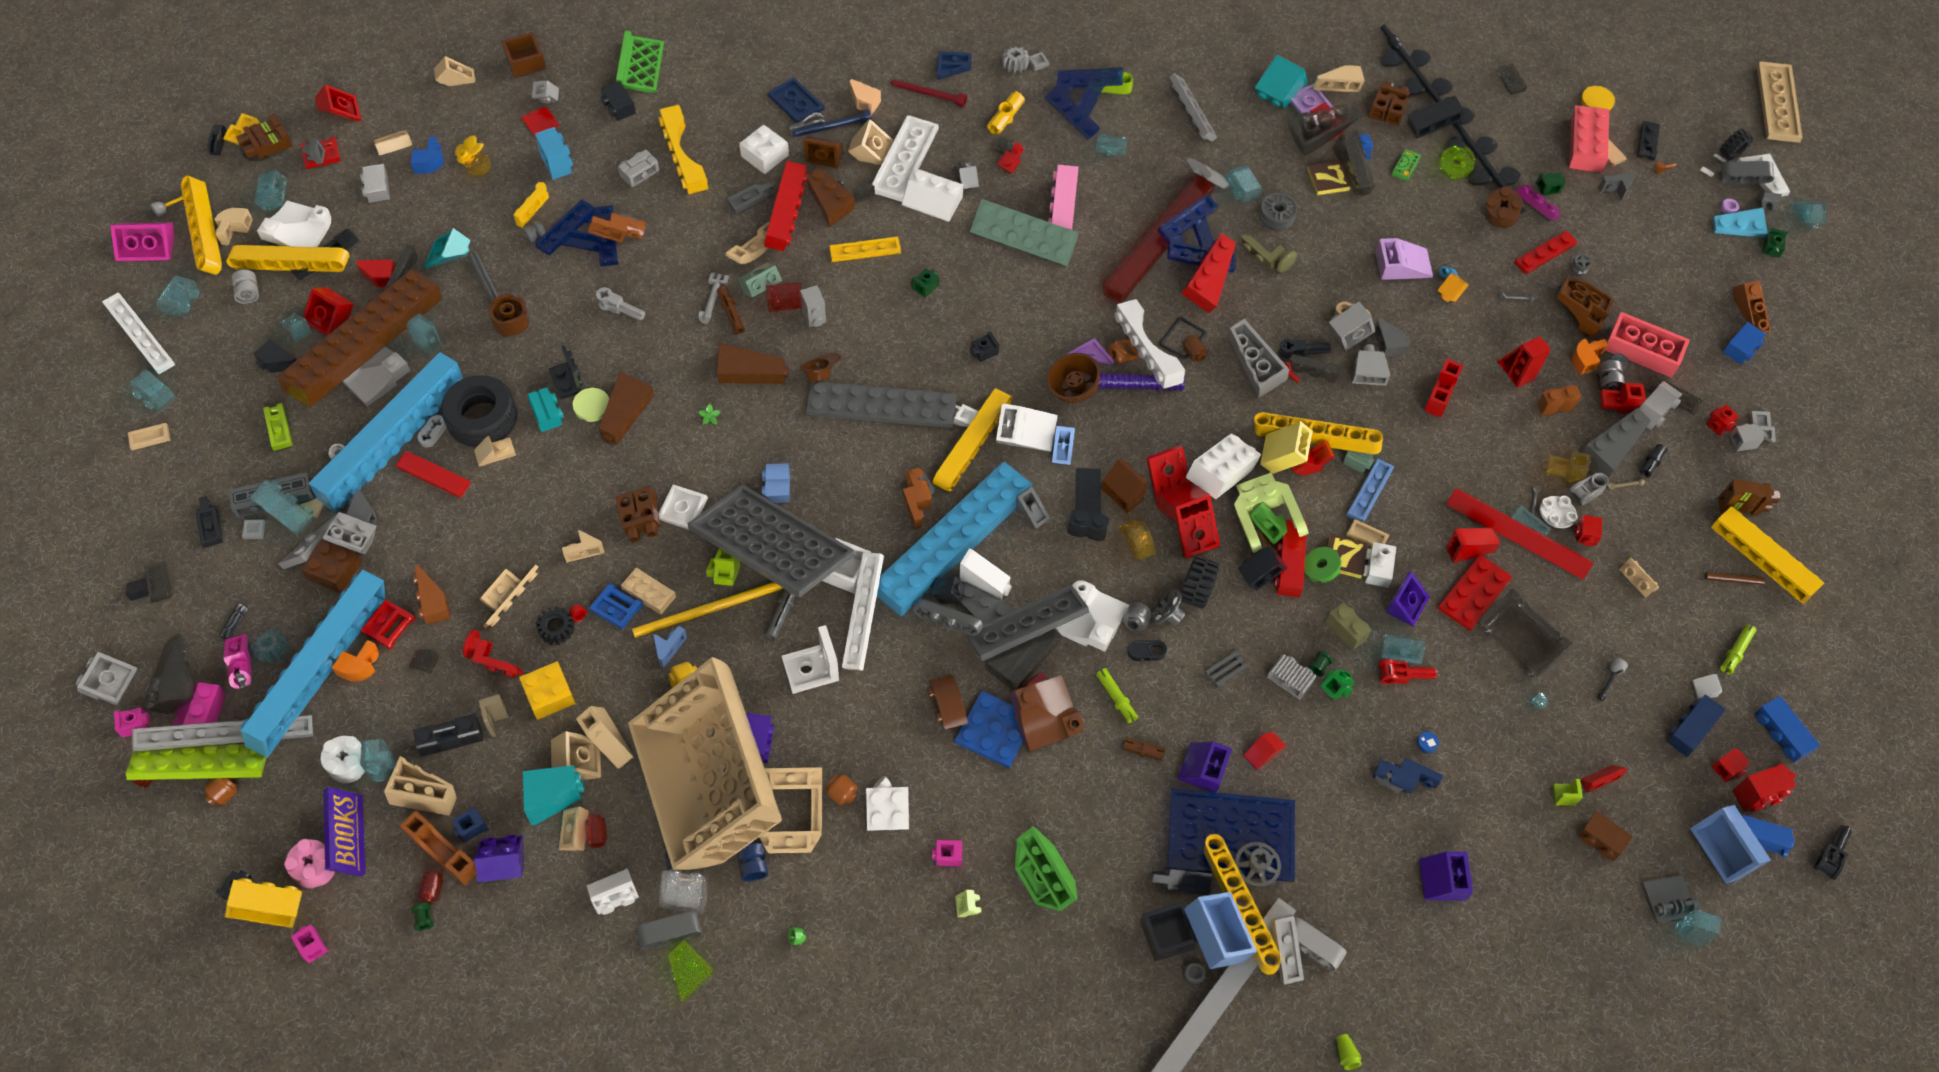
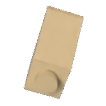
M446 56L434 68L435 81L446 86L475 82L474 69Z

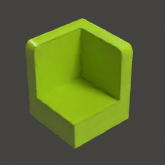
M1575 779L1571 784H1554L1552 786L1555 805L1576 806L1583 798L1580 779Z

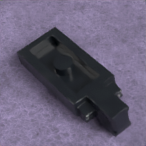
M207 496L199 498L201 508L197 509L195 514L202 547L205 548L223 543L216 506L211 505V501L208 500Z
M1171 867L1164 868V872H1152V882L1162 883V888H1167L1171 891L1210 894L1212 872Z

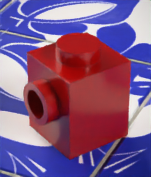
M1583 515L1574 530V535L1577 536V543H1582L1585 546H1596L1602 538V518Z
M1734 748L1720 758L1712 768L1726 783L1733 777H1736V779L1742 777L1747 773L1745 768L1751 763L1743 753Z

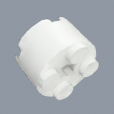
M339 736L325 742L321 753V763L331 778L340 783H351L357 781L367 771L369 755L355 737Z

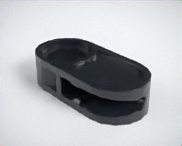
M213 125L207 144L210 155H221L225 143L223 138L227 132L224 125Z
M1160 640L1133 641L1128 647V656L1134 661H1159L1167 653L1166 644ZM1160 647L1163 653L1159 655L1154 654L1152 648Z

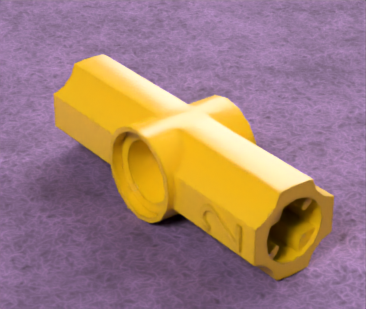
M1017 91L1012 92L1008 99L999 105V110L987 124V129L992 134H1000L1005 126L1013 121V116L1025 101L1021 93Z

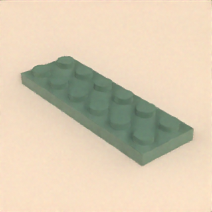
M981 199L970 230L971 233L1065 266H1068L1079 236V232Z

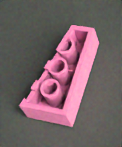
M1058 165L1057 171L1053 173V181L1056 182V187L1052 186L1051 197H1054V202H1050L1049 211L1053 215L1052 218H1049L1048 222L1072 230L1078 167Z

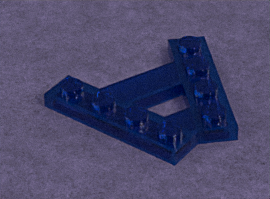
M1123 67L1058 71L1057 86L1045 96V99L1088 140L1100 130L1099 126L1089 115L1105 86H1123L1124 69ZM1087 87L1077 106L1068 97L1071 89Z
M1209 194L1158 228L1157 231L1168 243L1167 259L1199 265L1214 239L1206 217L1219 207ZM1193 227L1199 246L1185 244L1181 234ZM1234 253L1228 272L1236 270V254Z
M581 199L535 243L536 248L549 256L560 245L599 252L601 266L618 265L616 241L577 230L584 223L590 224L593 216L609 220L611 213H614L613 205L594 207Z

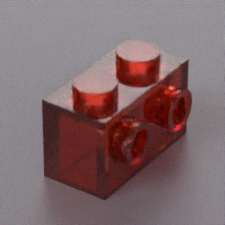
M802 283L766 285L769 312L802 309L800 293Z

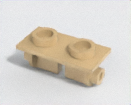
M1630 558L1619 569L1645 598L1659 589L1658 582H1655L1639 566L1637 560L1634 561Z

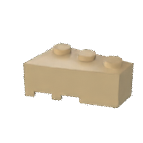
M401 756L384 791L390 805L450 816L457 799L453 785L433 774H428L417 765L410 764Z

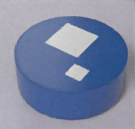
M1424 732L1419 736L1417 745L1421 751L1432 753L1437 749L1439 740L1435 734Z

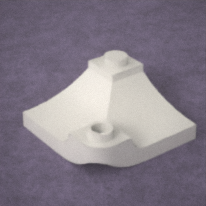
M286 201L274 216L264 219L257 232L261 240L278 244V246L318 247L330 227L331 214L326 207L316 205L315 208Z
M1077 581L1073 584V587L1088 606L1090 613L1051 631L1086 647L1089 644L1105 652L1120 626L1123 615L1129 605L1101 593L1094 585L1086 581Z

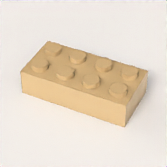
M635 568L621 584L624 592L635 599L641 600L644 605L660 615L676 598L673 590L638 568Z

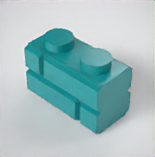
M546 387L538 392L534 391L527 395L541 432L563 425L561 418H564L561 408H556L555 404L558 401L555 393L551 394L549 388Z

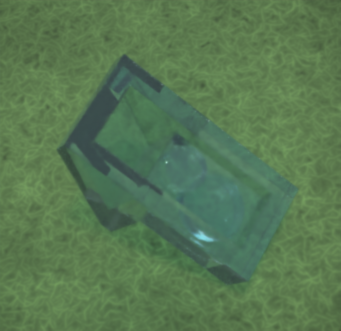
M296 313L280 322L296 343L312 334L305 318Z

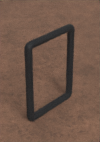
M1179 317L1159 342V345L1186 360L1189 357L1188 354L1183 356L1163 344L1180 321L1203 332L1199 337L1200 341H1202L1207 332L1185 318Z

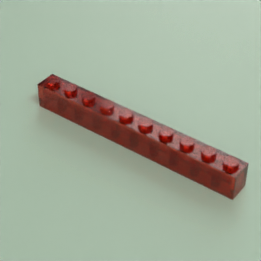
M1199 174L1194 179H1190L1186 189L1180 191L1177 199L1170 203L1166 212L1163 211L1157 223L1154 222L1151 226L1149 233L1143 235L1141 242L1133 247L1131 254L1124 258L1122 265L1115 268L1112 277L1105 280L1103 295L1119 304L1123 303L1211 197L1215 184Z

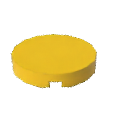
M1591 86L1584 90L1581 96V103L1583 106L1605 108L1610 111L1615 103V97L1612 92L1604 87Z

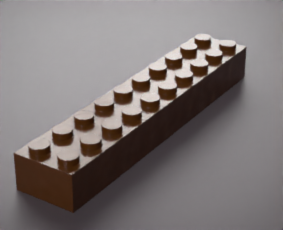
M409 270L280 373L278 379L282 391L311 408L441 300L439 285L414 270Z

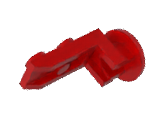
M478 630L469 632L463 645V656L470 659L473 657L472 661L486 665L485 669L497 673V670L500 669L504 671L503 675L513 678L516 677V674L523 676L524 672L518 666L489 658L493 643L480 639Z

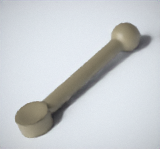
M1639 479L1638 481L1620 484L1609 483L1607 488L1614 490V488L1632 485L1643 486L1645 481L1644 479Z

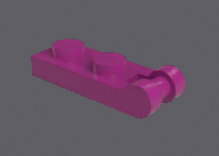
M1525 185L1517 188V193L1523 200L1551 221L1557 220L1562 213L1558 211L1559 208L1554 204L1547 203L1542 195L1534 193L1532 186Z

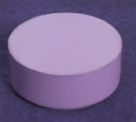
M1725 199L1720 208L1725 214L1735 213L1739 209V204L1733 199Z

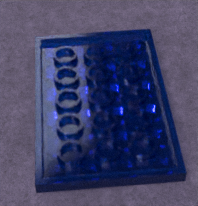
M1171 788L1167 868L1207 871L1214 874L1203 850L1206 838L1211 834H1217L1223 838L1234 862L1238 851L1248 843L1261 842L1269 845L1276 851L1281 862V871L1276 881L1294 882L1295 800ZM1209 845L1211 849H1219L1217 845ZM1250 847L1247 850L1252 853L1258 847ZM1244 852L1240 855L1239 863L1249 860ZM1274 858L1270 866L1277 870V863ZM1225 863L1218 864L1221 868L1228 867ZM1240 867L1242 874L1247 877L1251 870L1250 867ZM1267 871L1264 872L1265 880H1270L1275 875ZM1258 873L1252 876V878L1260 879Z

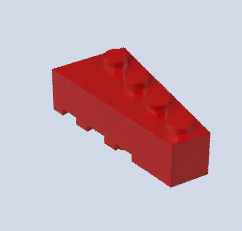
M1223 233L1214 240L1181 292L1183 296L1208 313L1212 312L1218 305L1236 245L1233 240Z

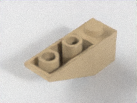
M590 706L576 718L585 734L618 769L634 757L605 708Z

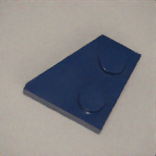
M939 51L937 79H943L971 70L972 53Z

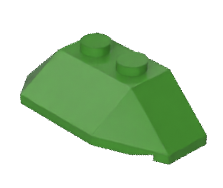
M1031 827L1018 837L1016 841L1015 870L1035 904L1062 911L1077 900L1076 882L1055 846L1035 827Z

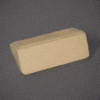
M407 130L374 140L379 155L412 146Z
M575 807L563 811L558 850L584 851L588 810L582 807Z

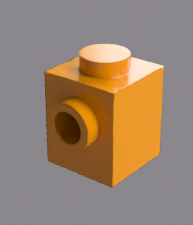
M1451 273L1437 291L1441 293L1440 297L1445 301L1456 302L1469 284L1456 274Z

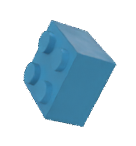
M555 127L536 133L535 136L540 155L552 179L571 174L573 163L570 156H568L570 155L568 146L563 145L564 139L562 134L557 133Z

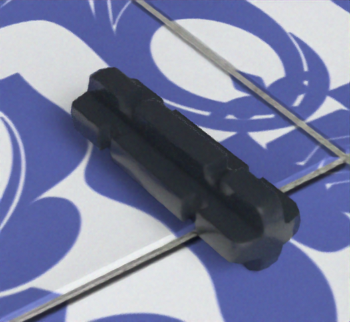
M240 603L234 608L235 612L231 613L224 625L226 628H223L219 634L222 639L232 638L234 635L232 632L236 631L243 619L242 615L245 616L248 611L245 605Z

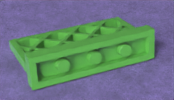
M625 30L616 82L619 81L626 89L656 93L664 41L631 36L632 32ZM634 42L641 43L643 46L637 48ZM651 46H660V48L654 51ZM647 49L650 53L644 55L641 51ZM638 54L641 58L635 60L632 56ZM654 56L657 61L651 63L649 58ZM645 61L648 65L642 68L639 63ZM636 66L639 70L633 73L629 68ZM652 68L656 73L649 75L646 71ZM643 74L646 78L640 80L637 76ZM632 78L636 81L634 84L627 83ZM650 81L653 87L646 86L644 83Z

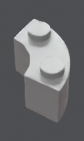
M1662 382L1639 408L1651 420L1647 426L1650 430L1655 426L1660 427L1665 420L1663 417L1671 408L1675 409L1681 402L1679 398L1682 393L1666 382Z

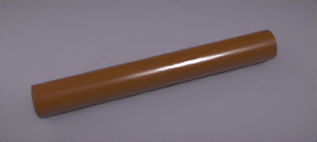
M1705 573V580L1756 585L1765 584V578Z

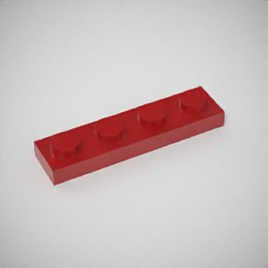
M1566 230L1516 259L1514 264L1527 275L1576 246L1578 241Z

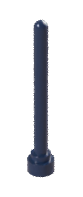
M869 109L862 110L859 115L796 129L792 134L793 136H801L856 122L866 123L869 119L872 121Z

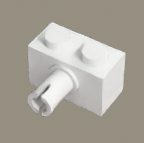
M1373 542L1371 548H1367L1365 560H1368V565H1365L1363 570V576H1366L1365 583L1385 588L1389 587L1393 577L1396 554L1395 546Z

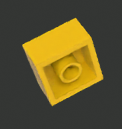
M558 661L519 677L537 720L575 704Z

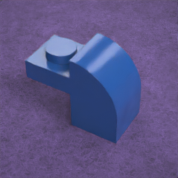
M429 137L427 150L413 149L411 165L414 173H432L438 170L444 163L441 144H438L436 137Z

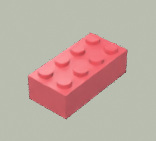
M1575 105L1570 122L1569 168L1603 173L1608 161L1609 109Z
M1621 312L1606 341L1608 346L1605 351L1672 378L1681 364L1690 340Z

